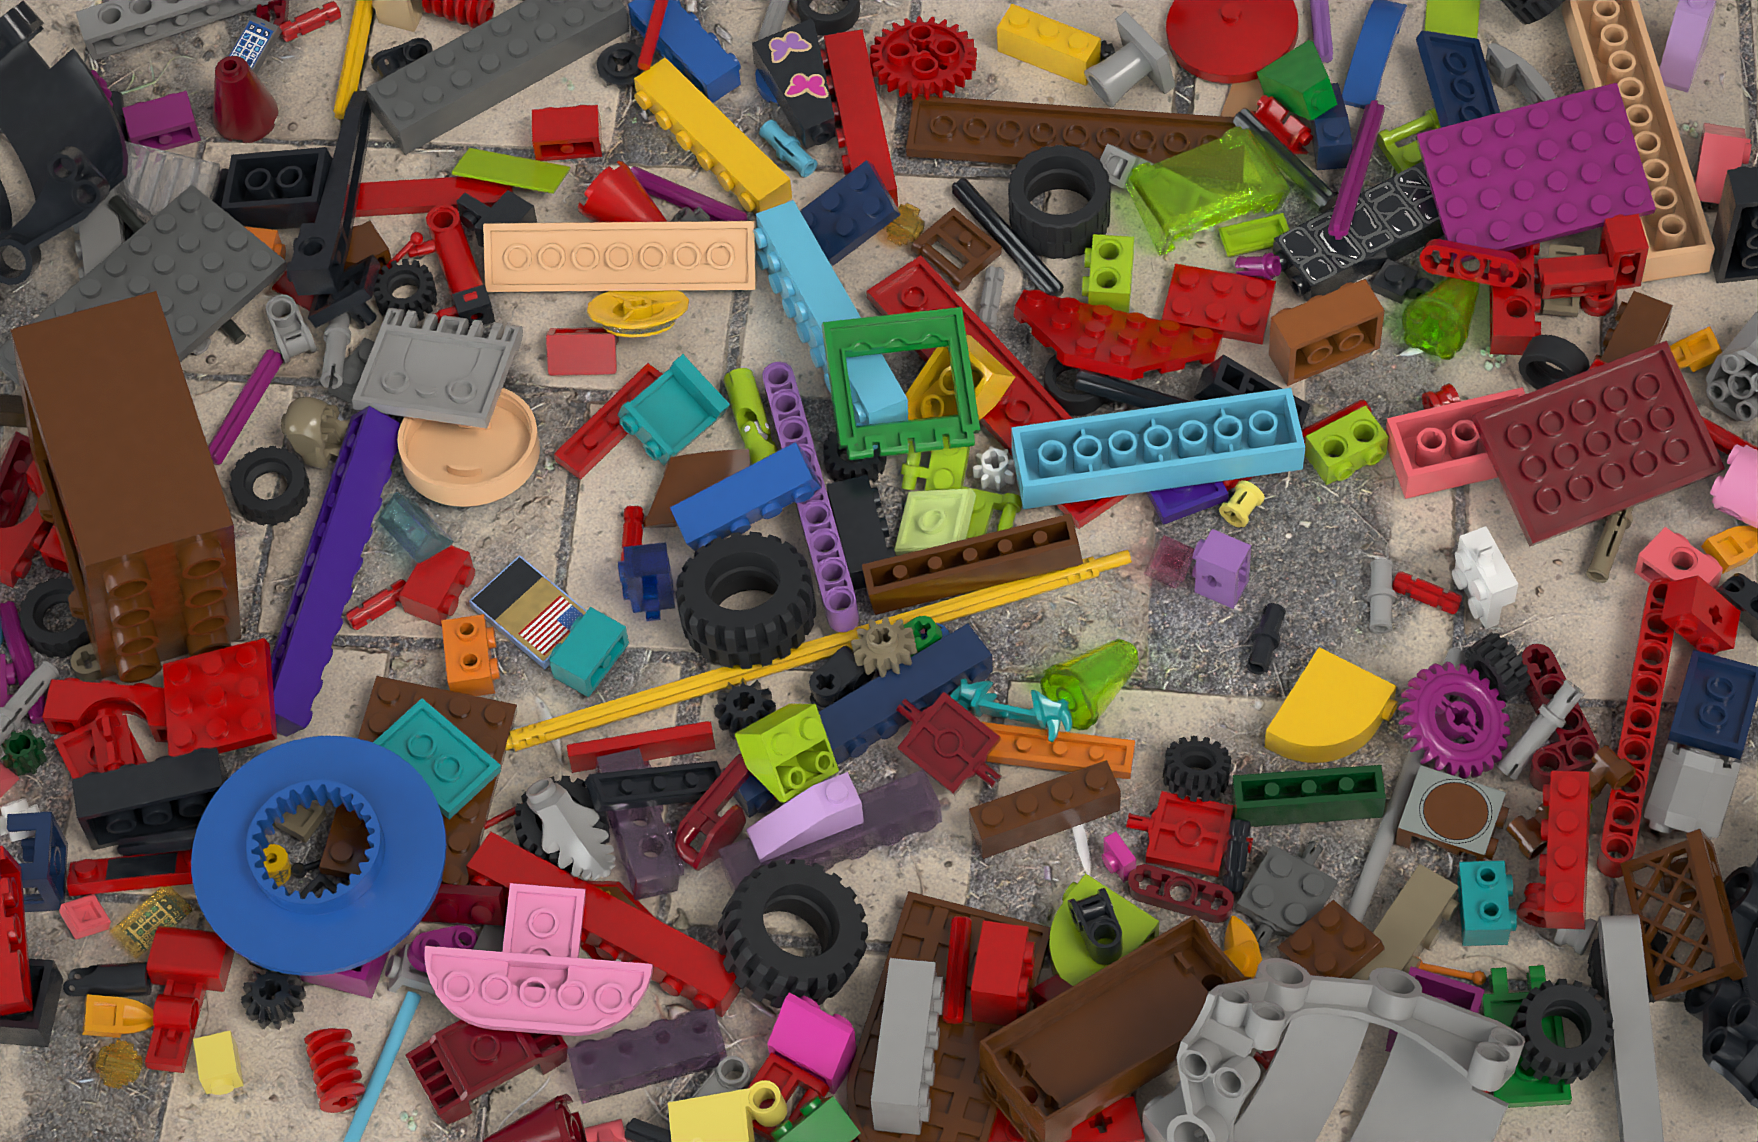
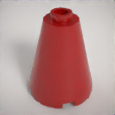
M623 161L616 162L619 167L615 170L610 166L604 169L584 192V195L588 198L585 205L580 202L578 204V212L593 222L667 221L632 170Z

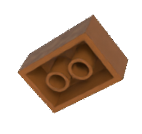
M1366 279L1356 283H1346L1336 291L1323 296H1314L1304 304L1294 308H1284L1272 316L1269 356L1286 385H1292L1380 349L1385 310Z

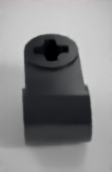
M414 38L396 47L376 53L371 59V66L374 71L378 72L380 78L383 79L432 52L433 48L428 40ZM387 59L389 64L386 65L384 60Z
M847 645L841 647L830 660L810 676V703L816 704L818 712L833 704V702H837L870 682L875 674V670L867 675L864 665H856L853 649Z
M1105 888L1098 889L1097 894L1078 901L1074 898L1068 900V907L1074 925L1078 932H1080L1093 961L1101 965H1110L1119 960L1123 951L1122 929ZM1103 938L1113 940L1112 943L1106 945L1100 944L1097 941Z

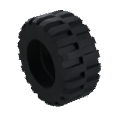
M750 531V535H741L740 532L731 533V537L722 539L720 536L711 540L710 546L705 547L703 545L695 551V558H689L682 567L683 572L678 575L675 595L683 633L695 652L702 653L703 658L715 663L718 660L721 666L733 668L734 665H740L741 669H752V665L762 664V667L771 665L772 660L778 657L782 660L789 656L791 648L797 649L805 641V635H808L814 626L817 607L811 572L808 569L807 561L802 554L797 552V548L786 541L782 544L781 538L770 534L768 537H763L760 532ZM759 590L773 594L765 603L751 609L732 610L719 606L728 597L742 591Z
M792 858L789 864H786L784 859L771 861L768 867L762 864L753 869L751 874L745 876L739 883L723 909V916L718 922L717 933L721 937L717 945L719 953L726 955L723 961L726 971L729 974L734 972L737 976L734 982L742 990L745 987L753 992L751 997L760 1002L763 998L771 1001L770 1006L781 1009L786 996L790 992L799 998L801 996L809 997L818 1005H821L827 998H833L841 990L858 967L867 948L865 940L868 937V925L866 922H862L866 914L862 904L855 903L854 899L857 896L850 886L845 888L840 883L842 878L833 872L830 875L824 872V866L813 863L812 866L805 865V860ZM781 911L794 914L805 920L814 929L819 938L821 954L813 957H800L781 949L768 935L763 915L769 912Z

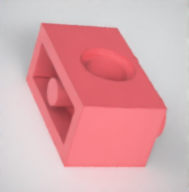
M1664 527L1638 555L1634 573L1648 583L1661 577L1675 581L1699 575L1716 589L1720 582L1723 567L1719 565L1714 557L1709 554H1703L1693 547L1683 535L1674 533L1667 527ZM1675 566H1683L1687 570L1677 569Z

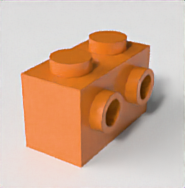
M484 614L441 620L447 682L450 691L473 696L495 694L494 680L500 679L498 659L491 658V649L497 648L494 627H487Z

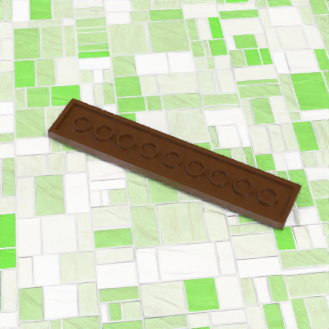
M918 95L912 104L906 156L1017 164L1028 153L1037 151L1041 147L1063 145L1075 146L1083 151H1088L1093 154V157L1100 160L1106 145L1111 144L1182 177L1241 181L1245 134L1233 123L1235 117L954 97L939 98L938 96H930V99L926 100L924 95Z

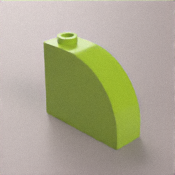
M1086 873L1078 883L1074 881L1066 889L1062 897L1063 903L1053 919L1050 931V965L1053 976L1059 975L1061 979H1064L1072 986L1108 965L1098 964L1090 957L1083 938L1072 920L1068 900L1074 898L1078 901L1097 894L1098 889L1105 888L1122 929L1123 951L1120 958L1159 936V921ZM1103 938L1097 942L1106 945L1112 943L1113 940Z

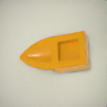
M1710 326L1669 346L1679 369L1690 366L1692 372L1714 363L1717 356L1722 353L1721 347Z
M1753 526L1732 527L1707 538L1701 545V548L1706 554L1711 555L1717 560L1719 565L1723 567L1722 574L1746 564L1758 552V529Z
M1231 916L1225 932L1223 952L1244 976L1254 979L1258 965L1262 961L1259 944L1249 926L1236 916Z
M89 994L85 997L82 1035L120 1038L122 1034L137 1033L154 1026L153 1009L139 1001L123 997Z

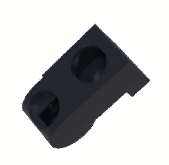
M1735 573L1716 591L1741 611L1739 621L1751 630V636L1758 641V584L1741 573Z

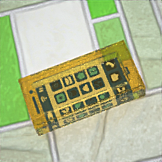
M171 886L160 887L112 928L110 932L137 959L152 946L156 930L159 926L175 927L192 912V908Z

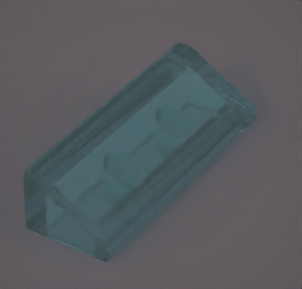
M397 491L378 517L380 524L418 563L448 548L454 542L415 501Z

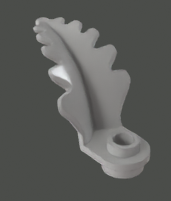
M543 778L533 783L526 791L528 797L527 804L542 820L543 850L548 854L559 850L558 866L563 869L573 863L571 873L574 877H578L582 871L583 880H588L591 877L592 880L608 877L611 874V869L615 867L613 862L616 860V857L608 855L614 852V848L611 845L600 844L609 837L608 832L593 828L599 820L598 813L594 809L574 802L568 791L558 783H554L551 778Z

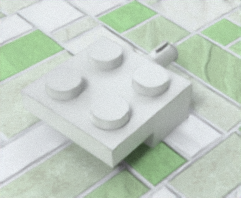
M1485 526L1459 537L1458 550L1455 552V568L1452 570V576L1459 590L1464 589L1469 598L1468 606L1475 619L1480 618L1485 629L1499 624L1502 607L1515 602L1518 582Z

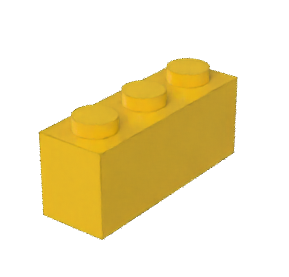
M1015 4L1010 5L997 26L998 52L1084 86L1088 84L1084 70L1101 62L1100 37Z

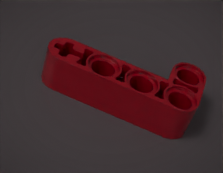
M1537 643L1525 648L1522 653L1523 660L1521 662L1527 665V673L1531 678L1529 680L1530 685L1524 690L1538 716L1540 714L1538 710L1542 704L1547 705L1551 700L1544 695H1555L1567 679L1552 650L1543 644ZM1578 702L1564 718L1565 724L1573 729L1564 730L1557 727L1548 738L1550 745L1538 749L1533 755L1529 781L1533 788L1540 792H1543V784H1550L1551 772H1544L1540 767L1547 766L1554 771L1589 772L1595 765L1591 759L1600 749L1599 744ZM1583 755L1587 757L1588 760L1580 761L1576 759L1574 756Z

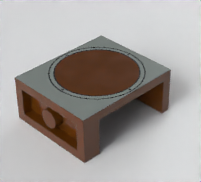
M1420 765L1398 826L1395 844L1410 849L1415 836L1477 856L1476 861L1493 860L1499 839L1493 838L1496 827L1504 828L1510 809L1503 806L1506 792Z

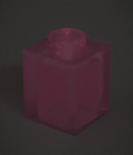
M1163 535L1156 543L1143 574L1176 589L1184 581L1193 560L1195 549Z

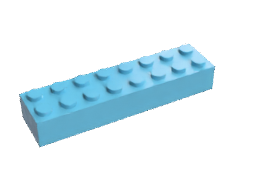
M792 200L756 213L757 228L753 229L755 241L759 250H756V260L760 269H766L769 273L768 279L775 294L780 293L783 298L782 305L789 319L794 318L797 323V334L802 343L807 342L810 346L811 359L816 368L821 367L824 371L825 384L831 393L821 325L823 322L861 317L796 203ZM883 355L847 357L846 362L856 426L908 420V399ZM873 445V450L878 448V445Z
M1292 388L1011 427L1012 454L1023 509L1302 470L1305 454V444Z

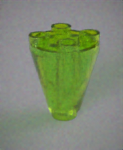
M1447 277L1410 302L1401 317L1402 327L1405 332L1403 336L1405 343L1411 348H1418L1430 355L1439 356L1444 360L1452 359L1464 347L1468 338L1480 292V283Z

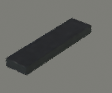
M717 761L589 774L584 782L597 813L699 801L722 772Z

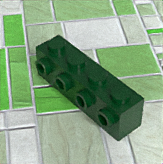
M1382 765L1233 775L1231 796L1232 804L1234 805V819L1248 820L1251 823V827L1383 818L1386 794Z

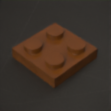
M1335 900L1328 903L1277 946L1280 955L1284 959L1299 964L1312 976L1351 979L1385 950L1382 940Z

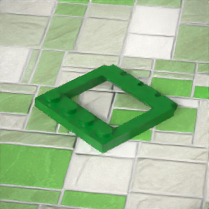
M962 307L822 323L839 449L846 448L848 460L873 458V445H878L880 457L908 454V441H913L915 453L943 450V437H947L950 449L975 446L974 434L979 433L980 424ZM948 346L958 415L856 426L846 362L847 357Z

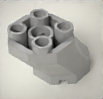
M1758 311L1755 312L1724 352L1717 356L1706 377L1708 385L1706 393L1713 402L1714 407L1736 421H1749L1758 417Z
M1669 741L1666 745L1644 815L1645 818L1650 820L1649 828L1665 833H1671L1675 829L1687 833L1701 829L1710 840L1712 837L1718 838L1721 834L1743 761L1735 759L1731 765L1728 763V756L1685 745V749L1680 748V750H1677L1678 743Z

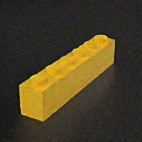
M664 57L651 66L649 70L634 78L636 88L634 97L643 110L649 109L655 115L656 121L664 130L669 129L675 135L679 145L685 151L690 150L696 156L697 161L704 170H711L717 176L723 189L727 192L732 191L747 212L752 211L756 215V213L784 204L792 199L790 178L668 59Z

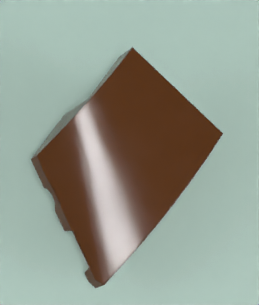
M749 449L708 451L669 458L663 472L664 476L661 484L658 485L655 492V499L648 515L644 519L643 527H676L678 524L670 507L749 467Z

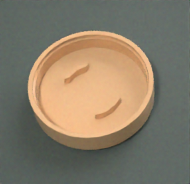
M505 388L501 390L488 428L404 417L397 438L402 469L411 486L426 498L450 506H478L506 497L522 486L531 476L540 454L537 424L532 410L522 398Z

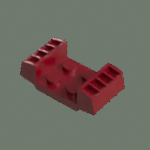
M459 1020L436 1032L428 1041L408 1052L405 1056L439 1117L447 1124H451L472 1114L469 1101L526 1070L538 1065L544 1075L566 1062L568 1046L561 1035L492 1030Z

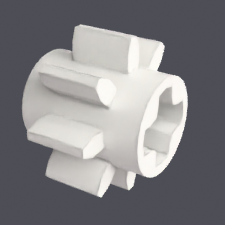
M990 446L989 450L983 455L976 454L977 465L973 467L974 478H981L982 489L988 487L1000 492V489L1007 483L1011 485L1014 483L1013 473L1016 470L1014 460H1008V449L1002 451Z
M22 798L0 806L2 813L0 816V836L9 833L11 842L35 835L36 831L8 832L7 814L40 812L37 804L29 806L27 799Z

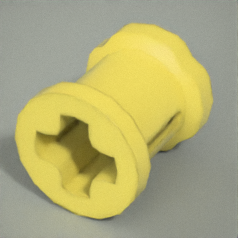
M1241 480L1236 484V492L1228 503H1223L1219 508L1221 516L1228 523L1238 528L1245 527L1248 524L1250 513L1255 506H1260L1265 499L1264 494L1257 486L1248 481Z

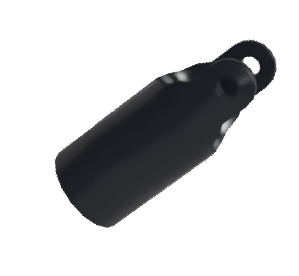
M147 962L111 963L71 970L68 975L69 980L64 983L63 990L66 995L72 997L86 996L87 994L112 997L143 996L151 994L153 984L147 973ZM75 974H79L81 978L76 979ZM69 986H74L75 990L71 991Z

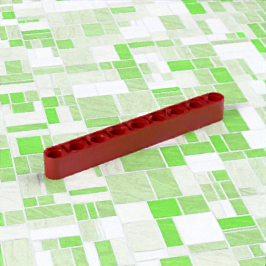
M1661 577L1650 583L1642 613L1616 754L1620 759L1625 758L1636 769L1632 779L1623 786L1630 787L1635 792L1627 793L1622 789L1614 790L1610 786L1597 856V866L1600 872L1610 878L1623 876L1620 864L1633 859L1674 636V630L1661 620L1664 603L1657 600V598L1665 599L1668 582L1674 581L1669 578ZM1650 629H1658L1661 630L1663 633L1657 634L1652 632ZM1645 660L1655 661L1657 665H1650ZM1646 691L1649 692L1652 696H1643L1638 692ZM1633 723L1644 724L1646 728H1637ZM1626 755H1636L1641 760H1631ZM1623 819L1626 820L1629 823V825L1622 826L1617 824L1614 820ZM1618 852L1623 856V858L1616 859L1611 857L1608 853Z

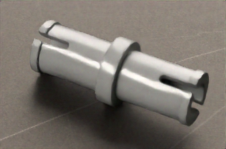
M1375 559L1370 562L1371 589L1367 591V601L1370 603L1369 628L1373 633L1384 634L1392 631V603L1396 599V592L1392 589L1393 562L1387 559Z

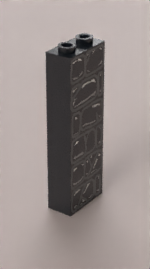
M1423 161L1360 193L1348 235L1343 236L1342 240H1335V236L1328 233V227L1334 211L1333 207L1275 237L1273 254L1274 256H1279L1281 272H1284L1289 278L1295 294L1299 297L1303 296L1308 301L1314 296L1326 295L1338 290L1346 283H1355L1382 268L1387 258L1397 261L1425 246L1429 241L1444 236Z

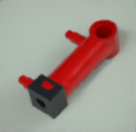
M447 204L433 207L426 217L431 240L415 245L408 252L409 258L421 257L434 252L437 254L454 306L438 310V312L433 314L437 315L438 323H440L443 315L467 318L469 322L468 330L474 320H481L483 325L495 322L491 301L479 274L459 212L456 208Z

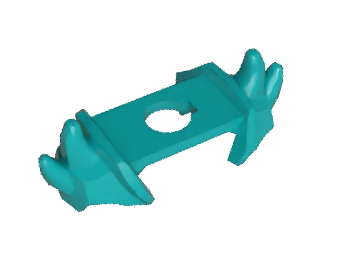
M961 679L960 686L950 695L951 698L959 702L966 710L972 711L978 717L985 714L1039 725L1041 729L1048 728L1049 742H1054L1057 738L1061 721L1067 732L1071 731L1072 715L1068 708L1069 702L1063 698L1058 702L1051 701L1036 690H1031L1034 707L1030 710L994 703L997 695L996 693H987L993 685V682L988 680L968 684L967 679Z

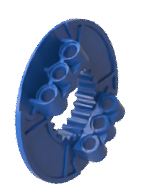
M306 737L275 746L259 754L234 772L219 788L205 809L195 834L191 856L193 887L198 904L216 934L230 948L252 963L284 974L299 976L334 974L356 968L382 956L406 938L420 923L432 905L442 882L447 850L446 831L441 810L431 788L423 777L399 755L375 743L353 737ZM331 799L334 807L344 803L347 811L355 810L358 818L364 820L370 834L367 837V841L371 848L365 850L368 862H360L358 865L361 874L349 875L351 884L348 886L342 883L337 884V892L334 894L328 889H324L321 898H316L313 892H309L306 898L302 899L299 891L295 890L289 895L286 887L281 886L278 888L275 880L269 877L267 868L263 863L266 861L263 849L269 846L265 835L275 834L272 826L273 823L283 824L285 822L283 815L285 812L294 815L297 813V805L301 804L308 809L313 800H317L320 806H324L327 800Z

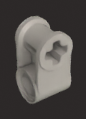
M283 294L272 297L267 302L266 313L284 363L290 362L291 357L306 351L316 352L317 348L307 324L304 323L294 299ZM282 315H288L284 318H279Z

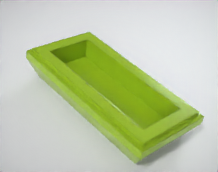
M1284 213L1218 228L1227 257L1230 258L1273 248L1274 238L1290 230Z

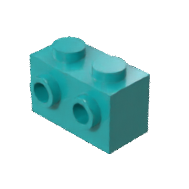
M590 607L583 617L579 616L574 621L570 634L565 641L558 643L552 650L549 662L553 678L590 697L629 645L626 626Z
M1505 861L1459 862L1456 881L1459 886L1458 902H1460L1459 915L1462 946L1508 945L1510 932L1517 929V916L1515 908L1509 909L1508 897H1513L1512 874H1506Z

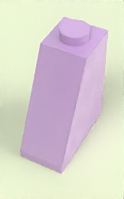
M1679 0L1659 69L1664 86L1689 92L1708 43L1717 0Z

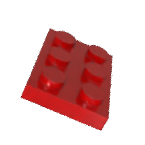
M1175 263L1161 320H1173L1180 325L1193 328L1204 327L1215 333L1223 334V338L1263 345L1276 290V281Z

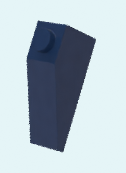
M1331 83L1338 105L1314 120H1309L1311 135H1313L1312 143L1317 171L1347 168L1352 152L1349 118L1338 83Z

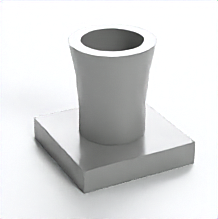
M1124 11L1115 18L1123 47L1100 63L1084 70L1086 79L1104 103L1112 108L1125 93L1146 75L1164 94H1167L1176 87L1167 52L1127 11Z

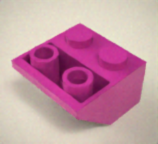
M790 992L783 1002L767 1043L769 1055L772 1052L822 1080L829 1086V1092L833 1095L849 1073L857 1050L855 1031L850 1021L839 1014L831 1016L820 1010V1006L809 997L801 996L799 998Z

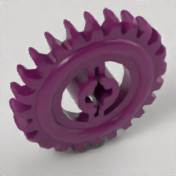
M1448 661L1442 666L1434 663L1428 669L1420 670L1416 675L1417 677L1412 678L1407 683L1409 687L1414 689H1407L1401 694L1402 698H1408L1410 701L1398 707L1399 711L1410 713V715L1404 717L1398 723L1399 725H1409L1412 727V730L1407 732L1403 739H1417L1410 752L1413 753L1423 749L1425 753L1420 760V764H1425L1434 759L1435 764L1432 769L1440 771L1446 766L1447 774L1454 776L1459 771L1458 777L1466 779L1470 773L1472 778H1476L1482 772L1492 770L1494 763L1502 760L1501 751L1508 748V742L1504 738L1511 735L1510 729L1504 726L1505 723L1510 721V717L1501 711V709L1506 707V703L1496 699L1500 693L1498 689L1490 690L1488 688L1490 680L1487 677L1479 680V672L1473 669L1467 673V667L1462 663L1456 667ZM1444 696H1460L1461 698L1469 702L1470 705L1462 701H1455L1451 703ZM1474 710H1475L1476 715H1477V718H1478V727L1475 725V723H1476V716H1475ZM1463 736L1470 743L1460 744L1453 741Z

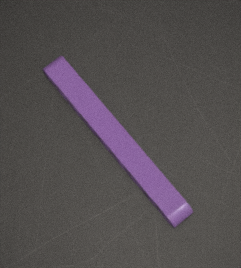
M773 362L765 367L763 382L780 449L796 442L805 451L822 487L816 490L810 499L795 504L827 622L834 631L848 632L853 630L859 622L857 601L793 369L785 362ZM840 608H847L841 611H837Z

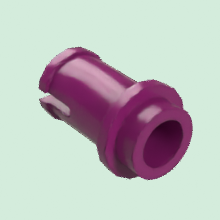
M1271 252L1265 253L1263 256H1238L1235 268L1244 269L1237 270L1236 274L1264 277L1266 280H1272L1281 273L1279 256H1274Z

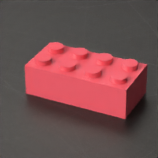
M1523 387L1387 418L1385 430L1389 436L1387 450L1405 499L1497 478V473L1472 420V416L1475 413L1525 395Z

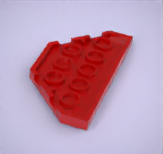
M1024 289L1015 304L1014 318L1020 324L1027 323L1032 328L1031 334L1045 348L1052 347L1057 352L1056 358L1063 365L1127 380L1143 378L1144 372L1155 369L1160 374L1185 369L1186 363L1197 360L1202 365L1210 364L1215 361L1223 339V334L1215 333L1208 328H1193L1180 325L1173 320L1162 321L1149 318L1138 312L1127 313L1113 310L1107 305L1082 303L1071 297L1060 298L1051 296L1040 290L1029 291Z

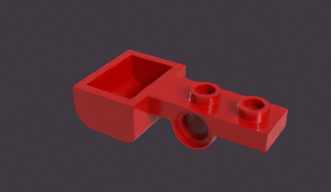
M159 926L157 928L147 961V973L152 984L165 985L163 994L157 996L154 1004V1029L145 1059L147 1069L178 1073L185 1072L206 990L225 991L235 953L216 932Z

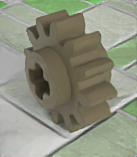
M885 616L882 619V624H876L874 620H869V630L858 628L857 634L859 639L852 640L851 644L856 665H864L867 675L874 672L875 669L879 670L881 678L885 677L887 670L890 669L894 673L900 674L899 664H912L910 655L917 653L913 629L910 627L904 628L902 619L897 620L891 625L888 616Z

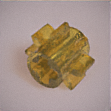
M909 203L905 205L900 204L898 210L901 215L883 228L889 233L887 240L900 247L903 244L907 245L908 242L913 243L922 234L925 226V221L918 216L921 209Z
M117 1039L115 1044L110 1043L109 1047L103 1046L100 1049L95 1061V1072L104 1078L103 1085L120 1089L122 1085L127 1086L128 1082L133 1083L137 1080L142 1068V1057L137 1055V1051H133V1043Z

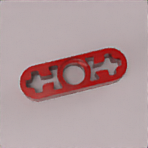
M1442 239L1429 241L1424 246L1419 258L1422 268L1428 273L1498 287L1512 286L1522 271L1521 261L1513 253ZM1434 250L1440 251L1439 255L1442 258L1440 263L1434 262V257L1431 256ZM1453 253H1456L1457 256L1454 260V267L1450 266V264L1453 259L1450 258L1452 257ZM1467 255L1474 256L1478 259L1480 268L1475 271H1469L1463 267L1461 259ZM1488 260H1491L1489 265L1491 268L1488 273H1485L1484 270L1487 267ZM1502 263L1508 264V270H1510L1508 276L1502 275V270L1499 269Z

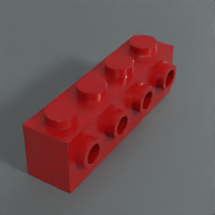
M1551 771L1550 784H1543V807H1549V819H1542L1541 841L1547 842V854H1540L1539 875L1540 877H1546L1545 889H1538V912L1545 913L1547 928L1585 930L1591 804L1589 772Z

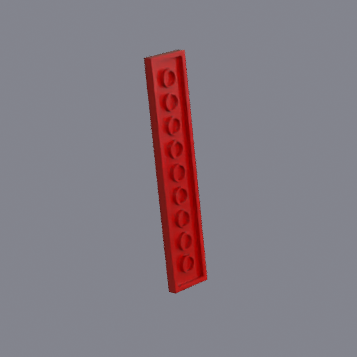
M921 255L866 290L867 299L882 315L962 307L966 335H971L1015 376V379L997 405L980 420L981 424L1003 448L1008 449V453L1012 457L1011 427L1073 419ZM936 348L915 351L927 363ZM1128 495L1058 504L1056 506L1065 515L1071 513L1074 525L1077 529H1080Z

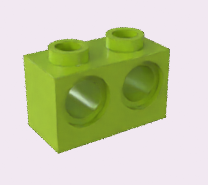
M1093 234L1092 248H1085L1084 268H1090V276H1083L1082 296L1088 297V304L1107 305L1113 310L1129 313L1134 261V237Z
M1364 406L1307 435L1304 455L1324 483L1329 485L1336 480H1346L1356 470L1366 465L1372 466L1380 462L1387 454L1389 436L1367 406ZM1358 439H1366L1368 442H1361ZM1329 454H1335V455H1338L1339 457H1330V456H1328V455H1329Z

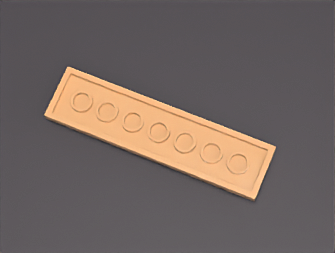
M756 221L484 223L485 287L487 292L756 290V241L753 229H756Z

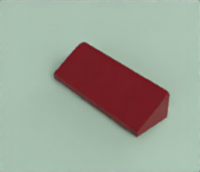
M17 431L10 438L0 461V528L15 526L30 490L26 471L33 461L28 436Z

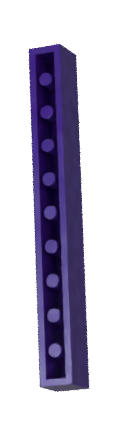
M371 406L351 416L271 655L276 729L278 733L286 737L305 729L312 719L313 711L311 707L314 698L319 694L323 685L321 676L324 667L329 663L333 655L331 646L335 635L340 631L343 624L341 615L344 606L353 594L351 585L355 574L360 570L363 563L361 554L364 545L369 541L373 532L371 527L373 517L382 505L383 500L380 496L384 485L392 474L390 465L393 456L399 451L397 438L401 424Z

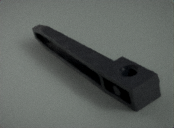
M367 90L354 91L346 108L315 223H302L298 238L294 239L293 257L287 263V278L289 282H293L298 296L337 294L350 247L370 134L372 109Z

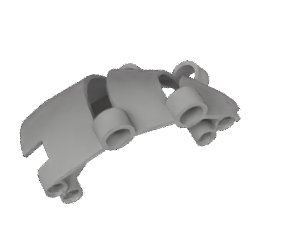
M1268 958L1260 962L1254 979L1217 985L1208 993L1195 1024L1181 1041L1176 1058L1186 1108L1170 1122L1167 1128V1141L1202 1142L1192 1133L1189 1122H1192L1203 1128L1209 1142H1315L1342 1092L1371 1022L1388 1027L1398 1033L1377 1087L1349 1142H1493L1509 1103L1484 1091H1497L1514 1074L1525 1040L1520 1033L1497 1020L1422 993V986L1419 981L1398 969L1377 968L1370 973L1368 980L1312 976L1297 963L1281 958ZM1285 1029L1264 1077L1247 1106L1235 1121L1246 1096L1260 1078L1259 1065L1255 1059L1249 1056L1252 1048L1262 1051L1276 1049L1281 1033Z

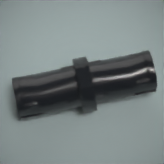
M1269 603L1267 606H1264L1259 626L1252 633L1251 641L1253 646L1246 668L1254 674L1262 675L1268 672L1273 651L1279 647L1281 640L1279 631L1286 613L1285 608L1279 604Z

